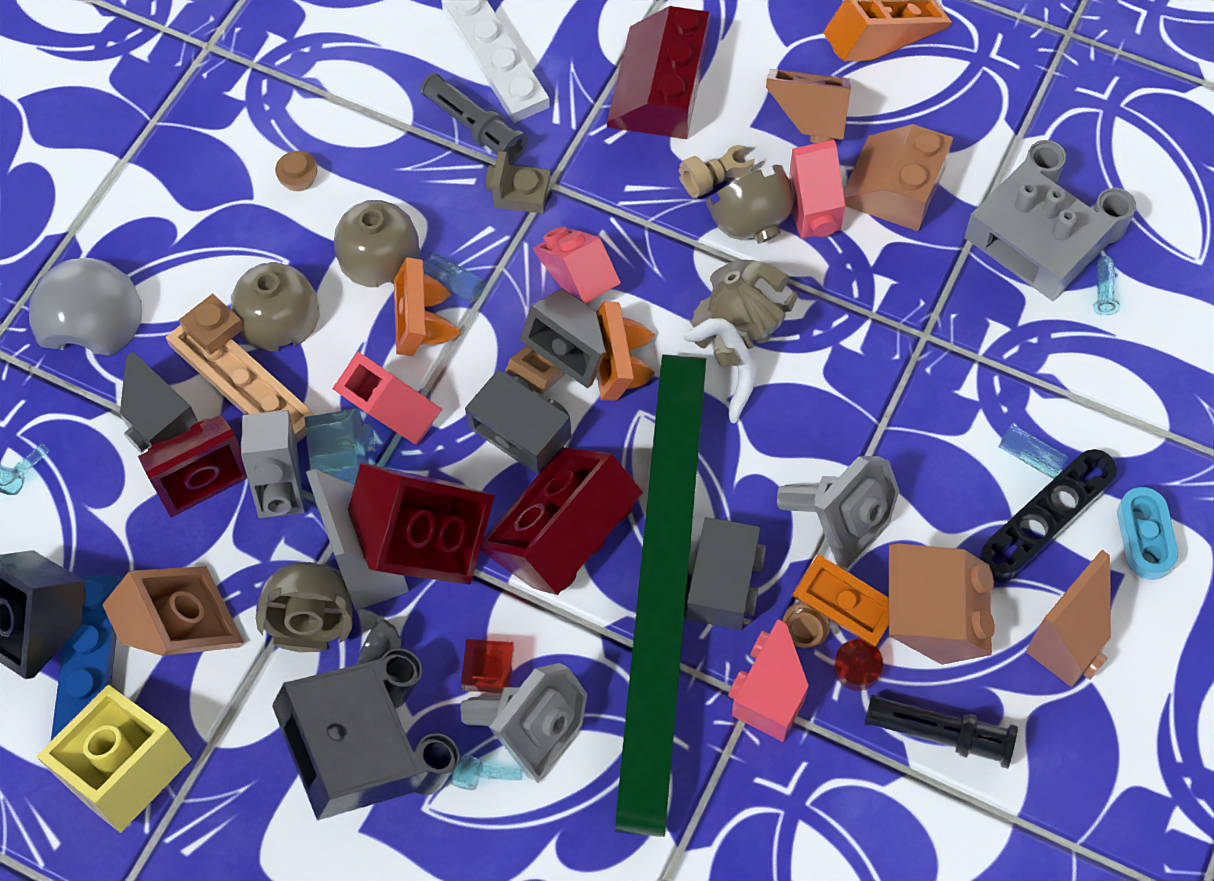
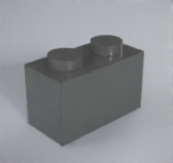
M499 369L465 407L468 428L537 475L540 474L572 437L569 413L560 403L553 399L544 400L533 392V389L525 380L518 376H512L511 378Z
M709 517L704 518L687 601L686 620L742 631L744 615L754 616L759 588L750 587L753 572L762 573L767 545L758 544L760 527Z

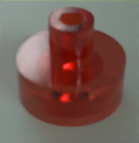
M861 639L847 641L837 651L833 665L834 674L840 684L850 690H867L873 687L880 678L883 669L882 654L877 647H872Z

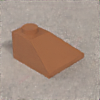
M770 68L766 80V88L801 134L810 135L809 141L815 143L835 140V138H844L851 91V78Z
M1103 549L1044 617L1025 651L1071 688L1082 675L1091 680L1108 659L1102 653V650L1111 638L1110 555Z
M207 566L129 571L102 604L120 644L157 655L166 656L239 648L244 643Z

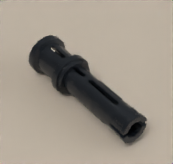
M874 694L871 695L864 723L865 725H874L912 737L956 747L955 752L959 753L961 757L967 758L970 754L999 761L1000 766L1006 769L1010 766L1018 733V726L1010 724L1008 728L985 723L978 721L977 715L970 713L969 716L964 714L963 719L921 707L880 698Z

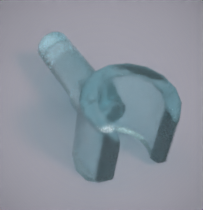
M41 443L21 462H18L14 468L0 464V493L17 495L21 491L25 479L24 475L49 452L46 445Z
M464 756L459 759V764L453 772L451 783L459 788L474 791L480 777L522 781L523 770L494 767L484 764L473 756Z

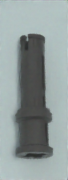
M431 73L424 79L420 87L421 94L428 97L451 117L472 132L471 135L475 143L482 147L487 146L497 155L498 151L507 152L509 165L515 163L523 155L528 145V137L524 132L511 129L504 123V119L499 113L483 110L465 94L444 80L440 74Z

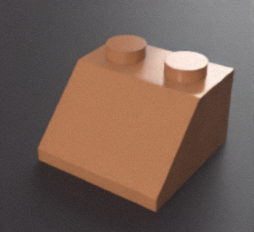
M915 124L869 135L843 191L845 206L919 232L946 168L954 137Z
M899 543L889 545V636L941 665L992 655V636L995 632V623L991 615L990 592L993 589L994 580L990 565L965 549Z

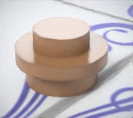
M292 151L284 154L275 166L278 181L292 191L308 189L314 183L318 172L315 159L303 151Z
M802 602L791 605L786 610L782 619L788 626L794 645L800 648H812L820 645L827 638L830 630V620Z

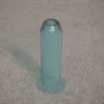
M1102 256L1097 262V301L1093 304V310L1099 315H1113L1120 310V304L1115 300L1114 261L1109 256Z

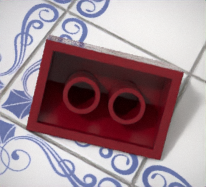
M668 6L629 27L607 119V128L688 139L708 46L710 11Z
M562 447L483 538L480 550L531 588L559 595L561 591L568 588L575 581L578 570L588 558L596 554L604 546L605 538L618 522L623 521L630 515L633 510V504L643 494V491L613 454Z
M360 463L348 512L369 569L377 572L471 585L495 495L455 482Z

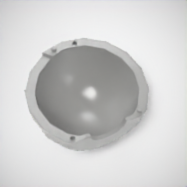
M78 258L60 262L38 280L30 295L29 326L37 344L45 348L59 349L61 344L70 343L86 347L93 354L112 356L117 354L134 338L142 321V300L132 280L117 267L101 259Z

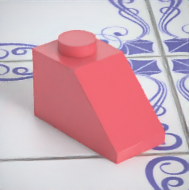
M829 140L793 148L789 171V181L793 190L791 213L800 238L812 236L825 237L841 230L845 212V199L835 141Z

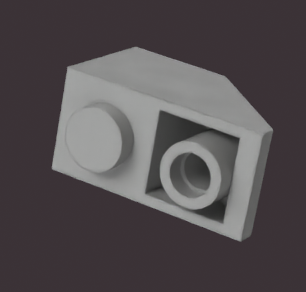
M289 410L242 415L241 456L258 518L304 513L297 442Z

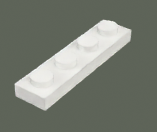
M442 0L444 13L512 122L516 123L550 108L548 95L488 1Z

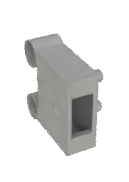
M1040 140L1031 145L1025 161L971 213L964 238L1053 302L1108 244L1118 242L1123 238L1136 210V201L1128 191L1113 187L1101 192L1094 208H1090L1057 185L1066 162L1064 149L1054 141Z

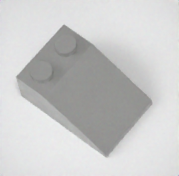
M317 469L306 472L332 550L348 592L351 595L355 610L357 611L409 592L405 575L377 572L368 568L348 512L354 485Z

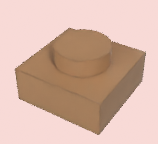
M214 293L178 319L182 329L209 355L243 330L241 319Z
M527 345L509 359L505 371L510 376L522 378L533 390L541 395L560 380L565 373Z

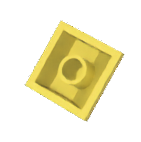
M109 684L36 755L39 761L84 804L120 833L192 760L168 727Z

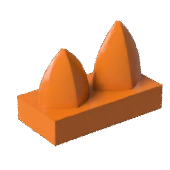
M406 257L394 278L397 355L414 356L420 345L444 343L461 334V331L447 319L435 313L425 311V307L440 304L451 293L441 282L429 275L423 274V260Z
M603 301L596 311L605 347V354L597 372V381L601 400L617 401L626 389L644 385L654 376L655 371L644 361L629 355V350L646 345L655 338L656 334L641 323L622 317L620 302Z
M819 554L815 555L791 594L800 602L872 647H876L889 625V598Z

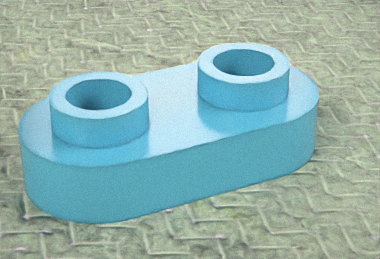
M1147 487L1131 489L1124 495L1117 509V518L1126 560L1130 569L1139 577L1148 580L1161 579L1171 571L1178 559V548L1168 505L1163 496L1153 489ZM1140 511L1144 513L1147 520L1137 519L1133 512ZM1143 554L1153 555L1157 563L1147 562L1143 558Z

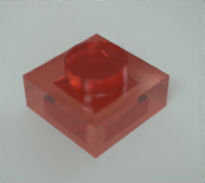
M466 639L461 678L462 691L502 694L504 687H511L515 652L514 642Z

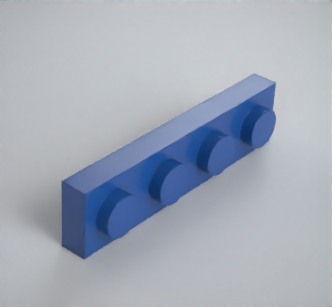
M77 575L85 580L86 601L82 607L81 626L65 642L62 648L50 742L108 684L111 686L117 636L102 604L122 581L119 575Z

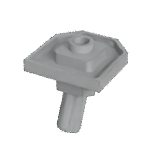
M859 456L840 477L822 476L819 486H780L777 491V506L781 510L816 512L836 563L847 569L890 522L899 494V488L888 460L880 456Z
M556 663L535 668L521 687H504L501 697H470L462 701L460 705L462 712L461 720L466 725L489 726L526 776L539 783L581 728L588 694L570 668Z

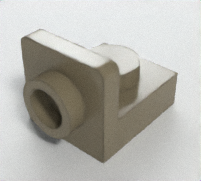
M498 151L495 166L489 165L486 174V190L492 191L494 208L544 214L550 184V170L509 165L507 152Z

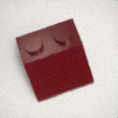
M221 414L212 419H205L195 423L188 431L170 440H162L155 443L147 452L138 456L148 479L170 518L248 479L239 443Z

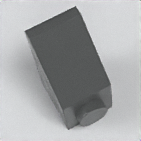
M563 288L531 305L519 340L584 387L589 388L592 386L605 354L596 311Z
M131 352L126 357L120 415L128 427V430L124 432L125 437L136 450L143 453L159 441L170 440L188 431L198 420L192 407L134 352Z

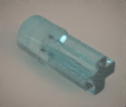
M432 253L429 261H425L423 264V270H425L423 274L438 280L448 290L471 303L476 302L484 291L485 280L436 253Z
M1013 424L1009 427L998 446L1001 450L1052 479L1060 473L1068 459V456Z

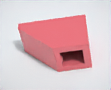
M563 226L546 233L543 236L544 242L533 247L536 256L557 284L585 304L621 284L601 238Z
M358 351L332 388L357 407L417 446L443 410Z
M778 619L770 633L764 630L760 633L750 654L751 657L756 659L749 673L742 670L739 672L728 696L734 699L731 716L784 742L805 702L809 686L788 626L785 622Z

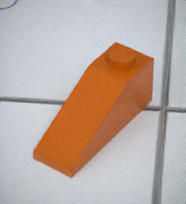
M844 0L823 31V34L832 45L834 53L843 61L874 60L948 29L952 21L935 0Z

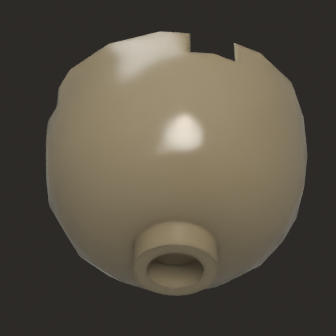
M782 165L771 166L775 174L764 177L762 171L758 170L727 185L717 192L720 201L717 203L710 198L706 201L707 209L720 231L728 237L740 241L755 238L758 244L767 242L781 234L778 226L789 217L793 207V190Z
M367 200L354 205L341 217L335 228L334 252L342 273L352 282L366 287H378L377 283H384L390 280L394 284V278L405 258H420L419 236L410 216L399 206L383 200Z
M278 262L261 263L249 269L239 278L231 294V310L241 319L243 324V330L239 334L244 341L257 349L273 352L280 351L278 346H286L290 343L296 346L303 343L315 330L320 317L318 298L306 275L290 265Z
M296 562L281 567L265 581L260 592L255 616L257 630L262 636L263 630L274 636L273 644L277 647L299 653L327 650L328 642L340 637V644L350 633L353 620L351 595L344 580L338 572L325 565L313 562Z

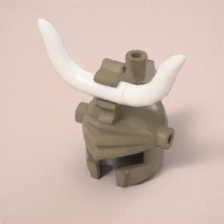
M736 260L712 273L710 277V282L713 286L711 296L700 301L699 306L693 311L694 315L690 321L694 328L683 334L684 340L694 342L703 349L707 348L713 341V354L721 367L727 365L737 366L738 384L729 407V419L733 424L737 422L753 391L755 368L748 349L753 348V340L757 343H764L771 338L772 333L784 321L785 313L792 311L798 298L797 293L794 291L783 304L772 302L759 288L754 286L760 278L765 280L775 291L782 293L789 281V277L779 269L755 260Z

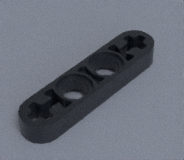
M1097 449L1086 450L1081 453L987 540L982 548L979 559L990 565L994 581L1001 583L1015 578L1108 490L1117 472L1116 463L1109 454ZM1095 467L1101 469L1102 473L1100 476H1093L1084 488L1079 482L1082 480L1087 469L1092 470ZM1059 491L1067 492L1074 498L1076 506L1071 510H1061L1052 503L1051 495ZM1025 520H1035L1044 527L1045 536L1040 539H1030L1022 533L1020 524ZM1013 542L1017 548L1013 551L1009 562H1002L996 565L992 561L994 555L1003 554Z

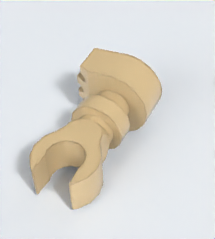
M744 145L732 146L719 160L712 159L705 164L699 157L694 155L682 160V163H680L678 172L681 176H679V180L688 194L693 198H697L711 192L713 185L724 182L725 178H742L752 172L755 158L744 163L736 162V160L744 156L746 148Z

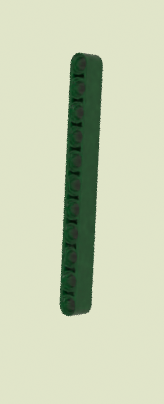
M662 354L615 833L665 837L707 357Z

